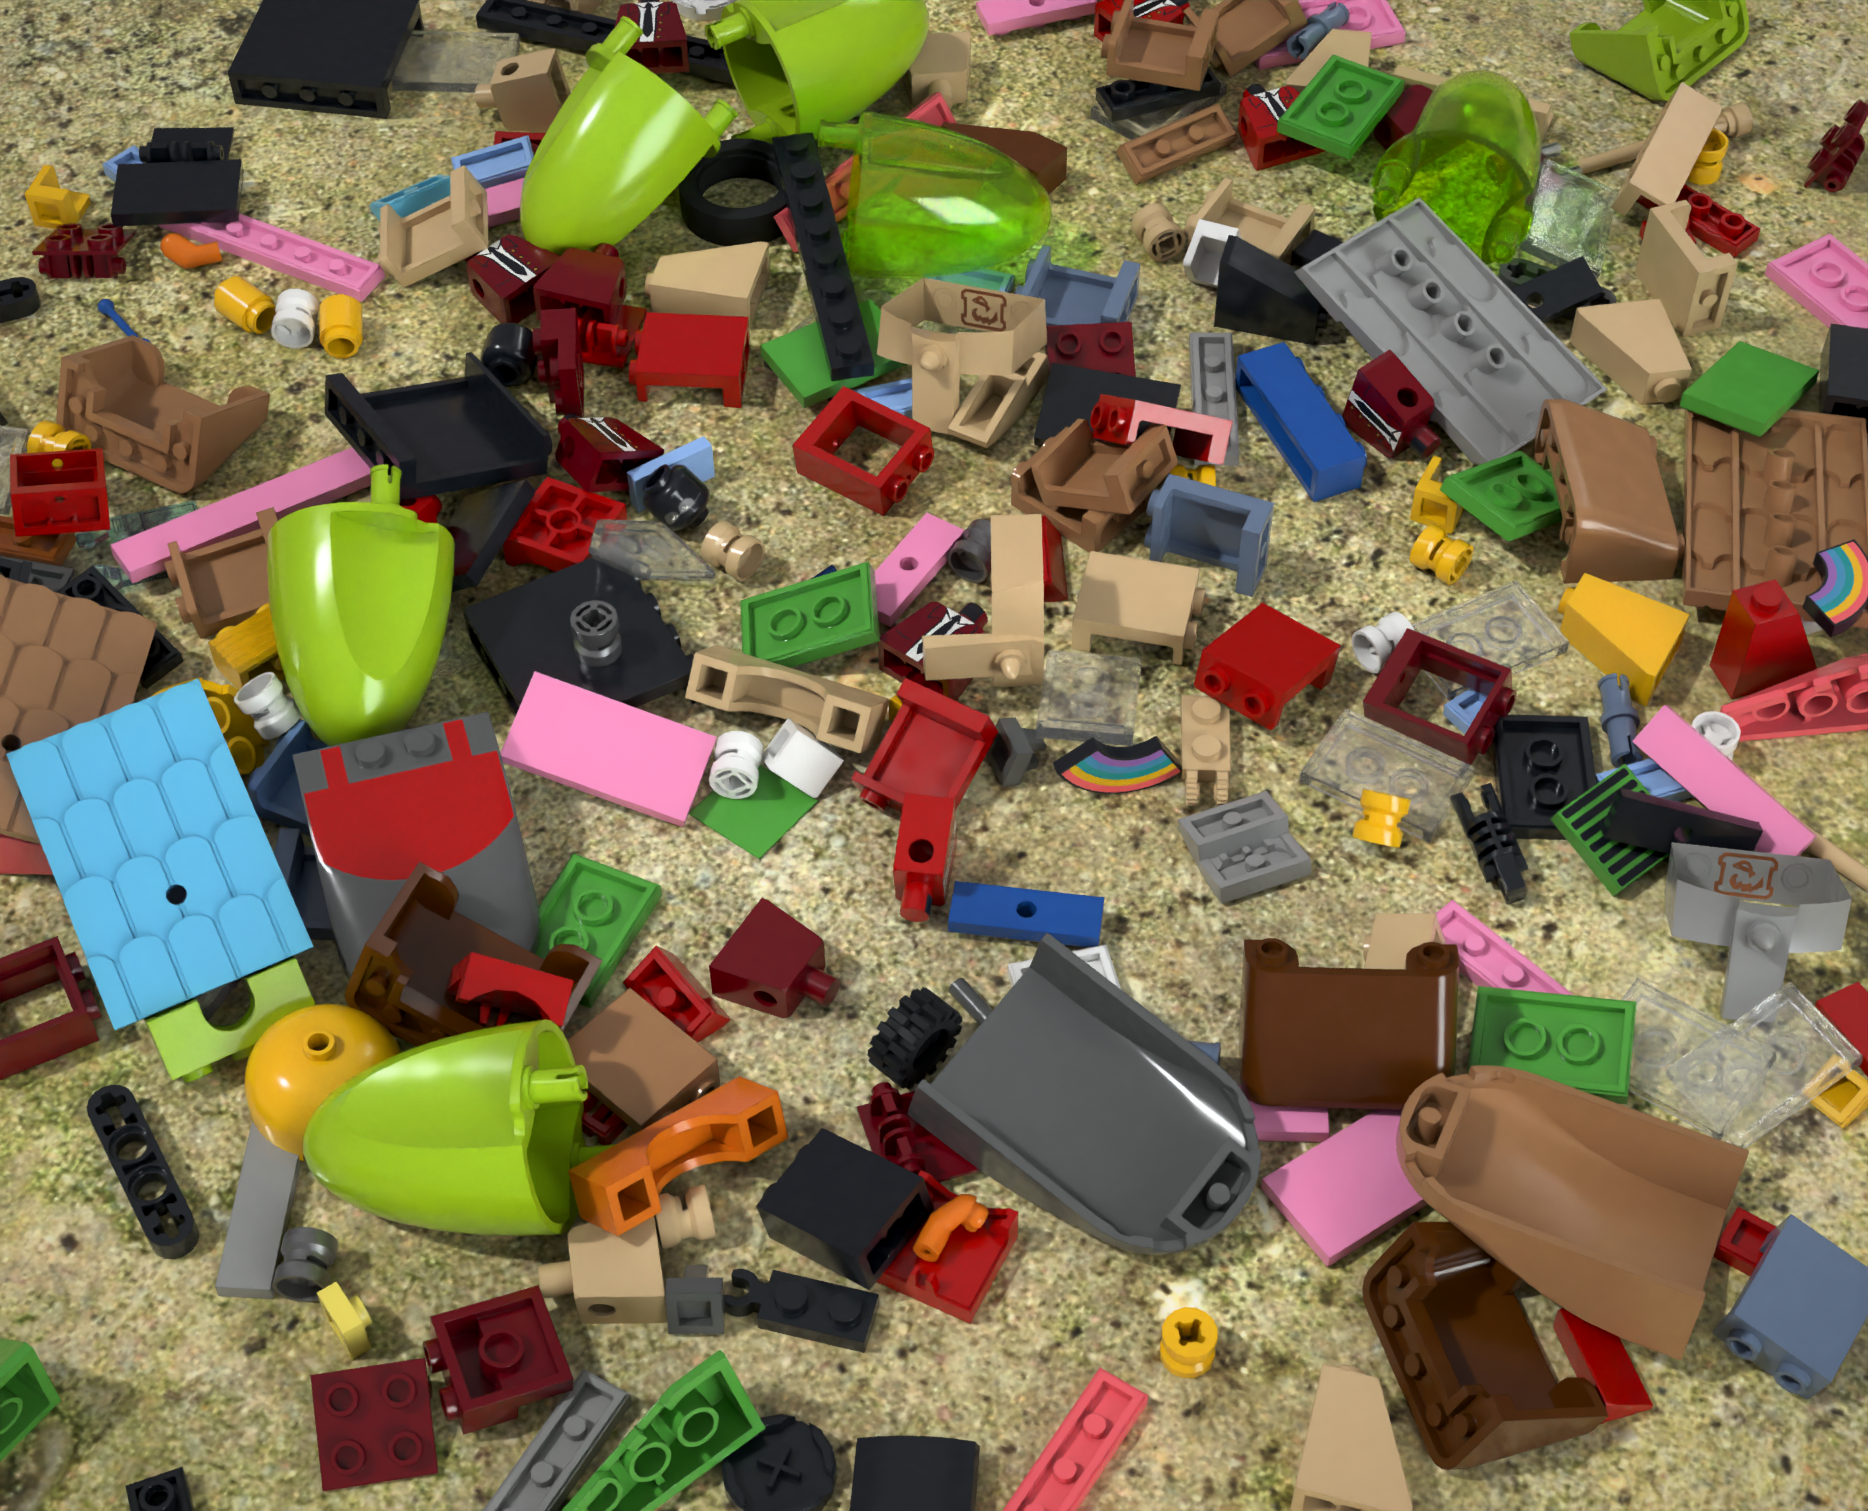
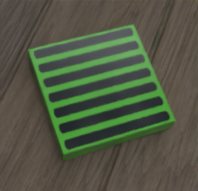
M1626 764L1558 811L1550 819L1613 897L1670 855L1606 839L1602 834V825L1619 788L1651 795Z

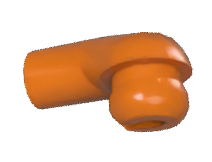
M170 233L164 236L160 244L163 255L184 269L222 262L217 241L196 245L180 234Z
M961 1194L930 1214L913 1247V1251L923 1260L929 1262L937 1261L951 1232L956 1227L962 1224L970 1232L981 1228L988 1216L987 1207L976 1202L977 1197L974 1195Z

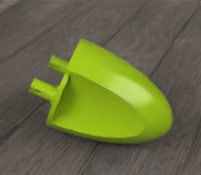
M737 0L725 6L722 10L721 20L705 25V34L712 48L718 50L723 46L727 66L737 93L755 124L753 128L732 135L731 139H756L772 143V137L813 133L814 140H817L859 115L899 81L921 52L929 28V12L924 1Z
M626 16L620 18L619 23L602 44H594L586 52L585 56L589 68L568 96L547 130L523 181L520 199V222L525 240L559 256L569 248L594 252L601 243L614 246L667 198L702 157L713 158L721 149L719 138L738 116L735 109L728 103L717 99L713 107L703 118L671 86L643 65L626 56L633 44L643 34V30Z
M388 464L376 465L370 470V503L339 502L297 510L277 521L271 527L267 537L269 605L281 667L294 702L303 719L319 739L329 747L402 731L415 714L427 691L444 640L454 576L455 542L451 533L440 523H425L417 519L415 511L400 506V479L402 471L398 467L392 466L391 475L388 476Z
M538 1020L496 1026L442 1038L411 1048L362 1071L339 1086L317 1107L307 1123L303 1135V1154L309 1170L322 1186L352 1206L384 1219L415 1227L452 1233L489 1236H534L563 1234L571 1228L578 1214V1207L568 1170L615 1144L586 1147L582 1134V1115L584 1111L583 1101L587 1099L588 1093L586 1090L582 1091L581 1089H588L587 1072L583 1065L575 1064L571 1048L559 1026L551 1020Z

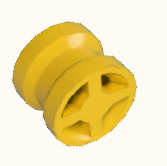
M1191 1307L1180 1308L1166 1317L1162 1326L1160 1359L1170 1373L1181 1378H1196L1204 1375L1211 1368L1215 1359V1347L1218 1340V1328L1213 1318L1205 1311ZM1193 1335V1336L1190 1338V1340H1189V1339H1185V1340H1182V1341L1180 1340L1181 1337H1183V1336Z

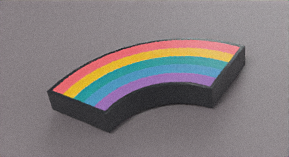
M1855 539L1816 552L1813 565L1820 574L1822 585L1815 592L1806 596L1802 608L1830 638L1843 633L1860 619L1868 604V558Z
M1157 736L1145 742L1126 747L1109 746L1092 737L1053 762L1057 775L1064 781L1082 790L1102 794L1128 793L1151 788L1182 773V766L1179 760Z

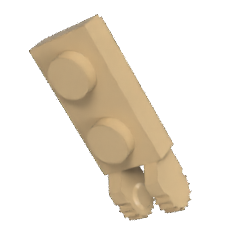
M1181 696V781H1185V806L1197 805L1200 793L1198 782H1215L1213 800L1216 807L1226 804L1228 801V783L1231 773L1230 712L1228 706L1210 696Z

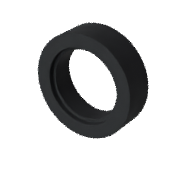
M756 139L720 141L721 149L713 158L702 157L678 185L681 215L684 223L691 232L707 242L720 246H733L760 241L771 242L783 236L782 231L773 218L786 208L787 204L772 143ZM732 178L760 179L774 185L779 190L770 200L746 208L719 206L703 197L704 192L711 186Z

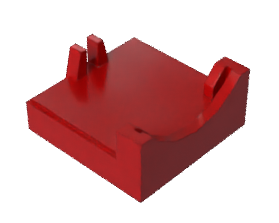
M546 477L503 544L506 564L514 567L519 564L532 563L545 566L556 572L600 555L626 521V504Z
M470 952L451 968L445 991L456 996L455 1001L466 1004L471 1000L480 1002V1025L485 1026L487 1024L492 1006L500 1009L495 1027L504 1025L512 1011L541 1020H551L561 1028L574 980Z
M922 1170L918 1173L919 1176L924 1178L934 1210L958 1196L939 1183L931 1174ZM987 1208L988 1216L981 1228L970 1232L960 1224L951 1232L939 1258L934 1262L923 1260L913 1251V1247L926 1223L925 1221L877 1280V1283L971 1324L1018 1237L1019 1212L1011 1208Z

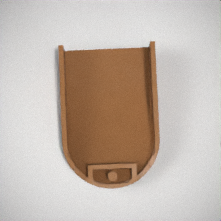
M1470 1066L1468 1074L1455 1075L1448 1078L1442 1072L1417 1087L1406 1101L1400 1117L1396 1134V1152L1404 1175L1425 1202L1487 1254L1567 1311L1625 1340L1681 1360L1707 1293L1703 1291L1726 1212L1747 1160L1749 1150L1548 1078L1510 1067Z

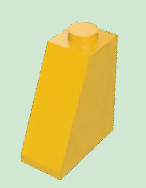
M1587 573L1583 574L1575 589L1567 587L1557 610L1558 613L1564 615L1559 634L1605 675L1617 673L1618 686H1620L1619 676L1621 674L1626 675L1630 683L1631 698L1645 707L1649 704L1679 650L1690 614Z

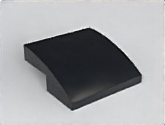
M875 1436L857 1438L850 1511H975L980 1446L975 1441L931 1436Z

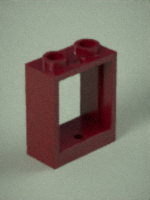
M1407 628L1363 700L1366 727L1469 769L1478 753L1484 755L1488 751L1494 738L1495 729L1493 727L1499 717H1507L1513 708L1517 692L1512 687V669ZM1421 669L1487 695L1486 700L1464 736L1398 709Z
M58 936L0 958V1003L61 979L73 1009L69 1013L1 1039L0 1080L99 1041L92 1021L102 1016L91 989L83 992L79 990L77 983L87 979L76 952L65 955Z

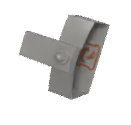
M1673 842L1671 844L1664 890L1665 912L1671 935L1696 942L1730 946L1720 1007V1015L1723 1019L1775 1024L1789 953L1826 952L1842 949L1852 898L1834 866L1827 859ZM1739 900L1765 902V903H1774V904H1783V905H1792V906H1798V907H1783V906L1764 905V904H1757V903H1751V902H1745V901H1739Z

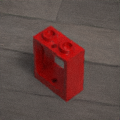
M845 386L838 391L792 445L798 474L882 516L888 512L894 503H899L903 500L909 485L920 472L924 473L928 470L934 459L931 429ZM858 425L902 446L878 476L833 455Z
M103 448L10 454V495L16 537L111 530ZM55 459H60L63 461V464L60 467H55L52 462ZM56 497H64L62 500L55 499Z

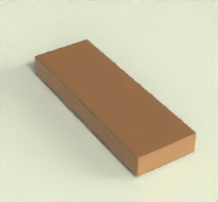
M1217 103L1121 144L1116 153L1135 185H1138L1235 142L1238 135Z

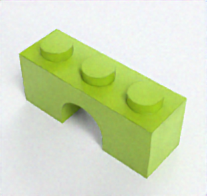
M290 957L243 977L249 993V1005L245 1014L232 1024L222 1026L208 1022L204 1018L195 998L145 1018L146 1026L171 1080L182 1077L184 1083L191 1082L211 1073L214 1070L211 1063L229 1055L232 1056L233 1061L249 1057L256 1042L272 1024L293 1011L316 1005L296 958Z

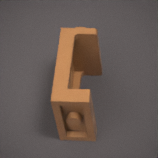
M1124 0L1121 11L1115 10L1113 13L1111 34H1105L1102 43L1101 57L1107 59L1106 75L1200 91L1217 44L1219 11L1204 8L1197 27L1135 17L1133 14L1134 0Z
M1224 0L1212 8V10L1219 11L1217 44L1210 64L1214 69L1221 66L1231 78L1308 24L1299 1ZM1190 7L1183 10L1189 23L1188 26L1197 27L1200 17Z
M1077 419L1032 465L1031 470L1043 504L1131 514L1178 464V460L1167 425L1151 424L1131 446L1092 438L1088 420Z
M1065 427L1055 437L1048 438L1040 450L1031 458L1020 462L1015 467L1010 478L1011 505L1025 514H1041V517L1045 515L1057 528L1061 536L1089 553L1090 551L1099 552L1147 509L1151 493L1131 514L1043 504L1031 467L1069 428Z
M274 507L256 512L261 529L188 553L181 551L177 541L167 543L172 560L164 562L173 588L180 586L183 595L175 598L179 614L184 624L193 623L200 639L216 634L227 626L238 625L255 615L262 605L269 603L267 537L271 527L279 521Z
M631 988L626 990L567 1040L575 1064L583 1065L587 1072L588 1089L586 1090L628 1124L635 1133L720 1087L717 1058Z

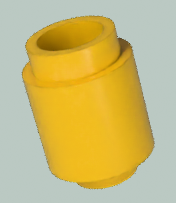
M240 276L230 277L218 285L214 294V307L217 312L249 333L254 331L257 334H263L272 327V322L276 315V305H274L270 296Z
M344 294L332 295L325 298L319 306V340L328 355L341 359L349 358L357 353L358 348L363 342L362 306L357 299Z

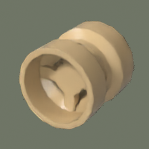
M1160 203L1149 204L1141 208L1134 215L1131 221V229L1137 239L1143 243V247L1151 259L1159 262L1170 260L1183 249L1186 236L1180 226L1173 221V217L1166 206Z
M723 520L716 523L709 530L701 547V557L704 561L715 567L724 566L727 574L738 581L749 579L757 571L765 553V546L762 541L752 535H741L738 527Z
M705 1184L690 1187L684 1195L673 1197L668 1193L659 1194L662 1211L655 1215V1221L662 1249L678 1246L682 1239L694 1237L699 1241L716 1237Z

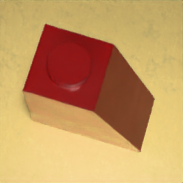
M1776 579L1732 591L1709 665L1731 699L1759 692L1817 669L1800 614Z

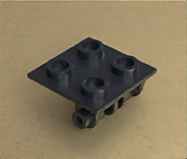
M234 127L154 128L151 142H147L146 146L139 147V158L142 163L228 160L235 130Z

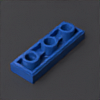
M955 881L948 919V932L1040 942L1045 934L1049 933L1063 945L1096 947L1099 946L1105 897Z

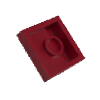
M576 308L541 310L540 328H533L535 355H543V360H538L539 385L547 386L550 403H555L557 416L574 413L580 418H584L585 371Z
M539 1285L430 1316V1339L423 1341L426 1363L431 1374L442 1372L447 1386L439 1389L442 1410L447 1422L458 1419L463 1435L517 1419L518 1407L573 1390L574 1379Z

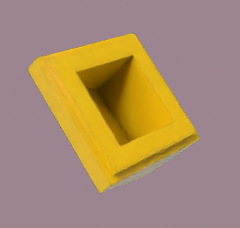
M1833 1055L1800 1095L1844 1129L1868 1107V1081L1837 1056Z

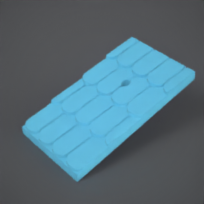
M199 678L174 686L165 692L137 703L126 705L119 710L89 722L78 724L71 729L27 744L20 749L6 754L115 1031L314 948ZM182 887L187 892L185 901L177 905L171 904L168 899L170 891L173 888Z

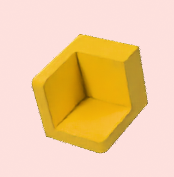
M44 165L24 194L34 226L57 229L56 227L62 224H78L91 204L89 194L61 189L54 166Z
M1433 455L1415 488L1410 520L1427 526L1435 524L1446 530L1447 533L1452 534L1465 509L1440 491L1443 483L1438 480L1442 458Z

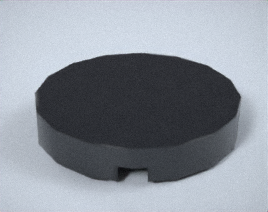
M778 1414L760 1418L765 1429L723 1459L722 1474L725 1493L735 1511H822L833 1495L837 1479L833 1446L821 1429L810 1422L807 1425L804 1422L796 1421L795 1416Z

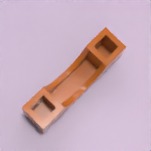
M739 1076L568 1170L580 1218L616 1236H620L662 1211L659 1194L671 1180L680 1174L710 1163L724 1161L748 1162L787 1140L789 1137L778 1091Z

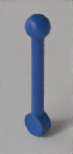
M102 299L98 303L99 312L103 315H108L127 337L131 335L139 337L114 310L115 305L113 301Z

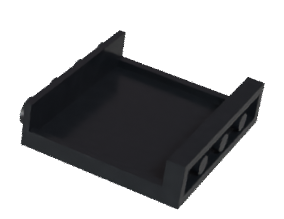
M263 0L228 70L235 104L387 119L391 110L387 91L411 34H424L419 0Z
M472 352L466 353L465 377L360 394L343 373L325 375L324 414L370 469L376 465L388 464V476L391 475L392 466H396L402 471L400 501L547 474L548 456L552 453L550 434Z
M616 548L462 608L468 639L515 717L534 671L635 708L682 688L686 693L694 656L692 654H684L675 627L672 623L665 625L661 619V611L656 598L651 592L644 593L635 566L632 563L625 564ZM598 600L609 603L616 609L618 615V631L621 637L622 651L617 660L607 666L589 667L581 663L575 654L570 617L578 605L587 601Z

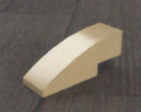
M1037 351L1012 375H980L948 426V434L985 448L999 440L1025 412L1049 377L1047 355Z

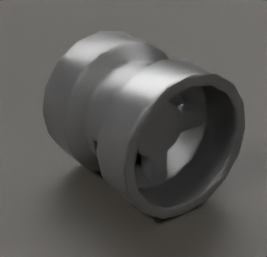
M976 519L972 521L963 533V540L957 541L947 555L950 568L963 580L971 583H980L991 572V522L988 520Z
M598 600L587 601L578 605L570 617L577 659L589 667H603L615 662L622 651L616 609L611 604Z
M297 1227L286 1231L280 1250L284 1257V1262L278 1265L272 1284L274 1290L279 1295L298 1302L310 1303L319 1301L317 1292L330 1285L331 1277L327 1269L336 1259L339 1245L337 1239L328 1232L312 1227Z

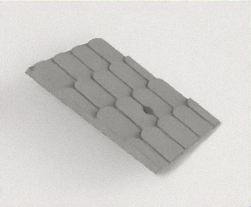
M1420 197L1294 272L1336 322L1341 321L1373 360L1389 349L1395 353L1434 399L1435 407L1430 416V421L1436 420L1465 456L1477 466L1511 454L1533 440L1545 399L1564 398L1584 406L1608 390Z

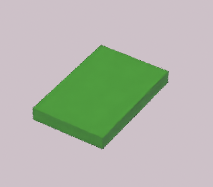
M1332 55L1278 120L1277 132L1350 160L1403 93L1405 81L1337 55Z
M872 299L860 303L859 308L874 360V376L831 381L816 322L760 345L761 357L803 408L835 396L843 386L851 389L907 365L877 355L881 310Z
M1739 341L1682 393L1680 407L1761 437L1816 384L1819 370Z
M1521 450L1447 476L1440 488V491L1508 542L1563 520L1552 474L1548 470L1543 469L1540 464Z
M869 561L740 600L742 653L789 668L880 641L875 571Z
M572 854L538 906L541 932L536 955L545 959L548 952L555 945L572 944L582 947L588 953L603 960L580 1001V1005L592 1008L662 896L661 885L580 855Z
M1478 986L1467 1074L1469 1073L1470 1066L1510 1067L1548 1078L1618 1104H1627L1637 1002Z

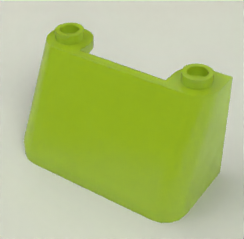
M1642 0L1644 10L1617 31L1601 30L1596 23L1585 22L1569 33L1572 50L1580 62L1651 100L1668 101L1681 82L1691 86L1745 42L1749 32V17L1745 0Z

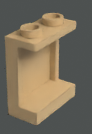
M465 165L450 172L449 196L406 217H400L389 204L380 208V225L378 226L380 252L378 253V260L384 272L388 275H393L405 288L489 248L487 192Z
M1224 178L1216 190L1211 189L1208 192L1203 206L1198 213H1192L1186 222L1184 234L1188 237L1187 250L1199 219L1238 228L1243 240L1293 266V263H1291L1292 251L1313 231L1316 208L1300 203L1292 215L1286 218L1234 199L1232 197L1233 180Z
M1687 200L1650 208L1635 269V274L1654 299L1660 298L1669 320L1682 337L1721 327L1738 265L1730 253L1705 258L1686 233L1691 205Z
M1090 551L1073 615L1071 649L1090 652L1095 634L1173 648L1172 664L1182 665L1185 649L1194 650L1198 622H1192L1193 615L1201 616L1204 607L1206 588L1198 587L1200 568Z

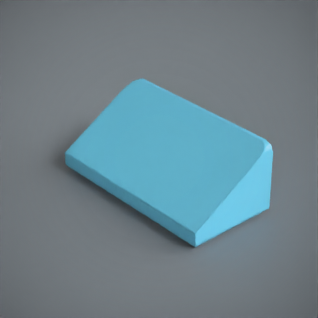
M438 174L371 202V205H369L371 212L380 221V208L389 204L400 217H406L449 196L450 176Z

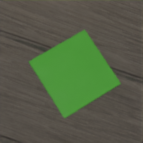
M761 764L757 768L759 779L754 794L742 799H730L719 795L713 790L689 813V815L758 859L818 802L817 799L812 798Z

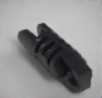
M1488 783L1480 786L1481 800L1484 807L1487 808V812L1476 817L1472 813L1468 799L1465 798L1462 792L1452 795L1450 800L1486 883L1496 881L1507 905L1524 900L1526 898V885L1521 872L1528 870V865L1492 784Z

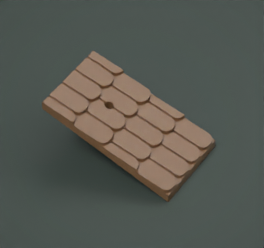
M1685 409L1683 605L1702 608L1709 606L1710 609L1726 611L1733 590L1776 579L1799 612L1800 617L1804 618V621L1815 622L1802 607L1806 596L1815 592L1822 585L1820 574L1813 565L1816 552L1855 539L1868 558V450L1866 418L1789 409L1761 437H1757ZM1868 604L1860 619L1851 627L1868 629Z
M0 574V834L41 845L6 755L10 752L6 751L3 747L14 746L20 749L27 744L43 740L71 729L78 724L89 722L119 710L126 705L133 704L158 622L151 621L133 612L117 611L100 606L89 599L73 598L53 592L42 585L26 584L6 578Z

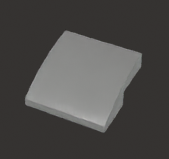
M1267 791L1178 819V828L1191 856L1221 904L1312 874L1311 858L1289 833L1288 816Z

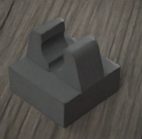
M1016 717L999 718L995 726L998 734L986 755L1001 786H1016L1020 784L1025 771L1035 769L1039 765L1033 751L1045 750L1047 745L1039 730L1021 728Z
M686 1265L684 1278H667L665 1299L668 1334H724L723 1278H708V1265Z

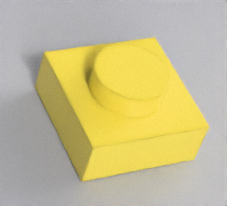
M337 1281L317 1292L325 1318L350 1358L353 1360L372 1349L365 1330L367 1326L372 1324V1320L360 1298L354 1295L348 1299Z

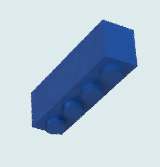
M1285 342L1239 355L1237 358L1235 388L1312 501L1316 502L1360 488L1364 467L1367 466L1366 451L1360 442H1356L1348 432L1343 417L1339 413H1335L1328 404L1322 388L1318 384L1315 385L1306 373L1303 361L1299 357L1294 356Z

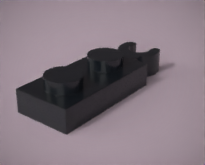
M733 1270L731 1275L732 1285L737 1288L746 1289L748 1293L742 1297L724 1295L726 1313L735 1317H744L756 1312L758 1313L757 1322L760 1329L865 1353L879 1308V1294L777 1270L772 1271L769 1283L760 1282L757 1276L749 1270Z

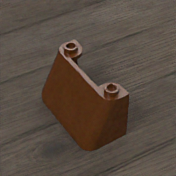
M419 862L363 947L345 990V999L348 1006L375 1018L390 1033L416 1047L442 1038L495 1027L499 1008L491 1006L487 1024L485 1026L480 1025V1002L471 1000L466 1004L455 1001L456 996L445 991L451 968L470 952H475L574 980L563 1026L560 1028L564 1032L603 960L588 953L582 947L572 944L555 945L548 952L545 959L454 911L459 900L457 887L446 874ZM511 1011L504 1025L541 1019Z
M1266 938L1263 940L1244 939L1239 1020V1060L1241 1090L1246 1098L1251 1102L1264 1106L1403 1110L1409 1096L1426 1080L1442 1072L1446 1078L1455 1076L1459 954L1457 945L1426 942L1416 946L1406 955L1405 969L1299 967L1296 950L1282 940L1276 938Z
M1412 1222L1369 1268L1364 1277L1362 1291L1366 1310L1433 1462L1441 1469H1468L1583 1436L1599 1426L1608 1417V1414L1590 1381L1583 1377H1567L1556 1384L1514 1294L1525 1281L1487 1254L1450 1222Z

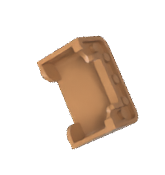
M134 335L61 357L56 415L57 424L64 427L66 432L74 430L85 434L90 439L91 449L103 448L105 461L177 493H185L199 488L266 421L268 415L270 394L253 386L244 385L235 388L229 394L227 404L219 406L164 382L165 366L161 352L152 343Z
M1564 398L1545 399L1540 412L1532 457L1543 469L1551 470L1563 518L1559 533L1560 540L1570 545L1567 559L1560 563L1564 584L1579 583L1584 573L1607 582L1673 579L1677 560H1683L1685 540L1683 534L1677 533L1656 461L1657 442L1655 436H1649L1647 428Z

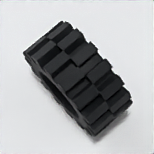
M922 987L921 991L918 988L913 990L910 998L906 995L899 1000V1007L897 1009L892 1007L887 1012L890 1017L886 1022L881 1021L876 1029L880 1032L872 1036L869 1043L873 1047L868 1050L867 1056L870 1057L868 1061L903 1089L905 1087L907 1089L913 1088L915 1083L919 1084L925 1079L927 1073L932 1075L937 1070V1063L939 1061L944 1062L949 1056L946 1054L948 1048H954L957 1042L954 1037L960 1034L962 1026L959 1025L963 1021L962 1016L959 1015L960 1013L924 987Z

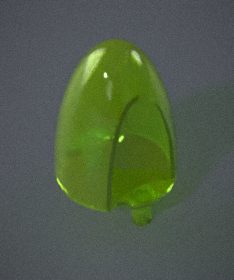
M1488 70L1466 71L1438 84L1426 103L1413 131L1393 143L1377 164L1371 182L1375 188L1372 199L1375 203L1373 211L1377 222L1420 197L1486 265L1493 262L1500 264L1511 262L1513 260L1512 256H1515L1516 248L1527 236L1533 222L1535 213L1531 207L1527 206L1526 197L1534 191L1541 159V139L1536 116L1524 92L1508 77Z
M862 111L858 124L820 119L818 147L854 150L845 230L840 234L851 276L909 279L974 272L996 266L1023 254L1035 246L1045 236L1050 227L1052 204L1046 189L1027 168L988 144L940 126L882 113Z

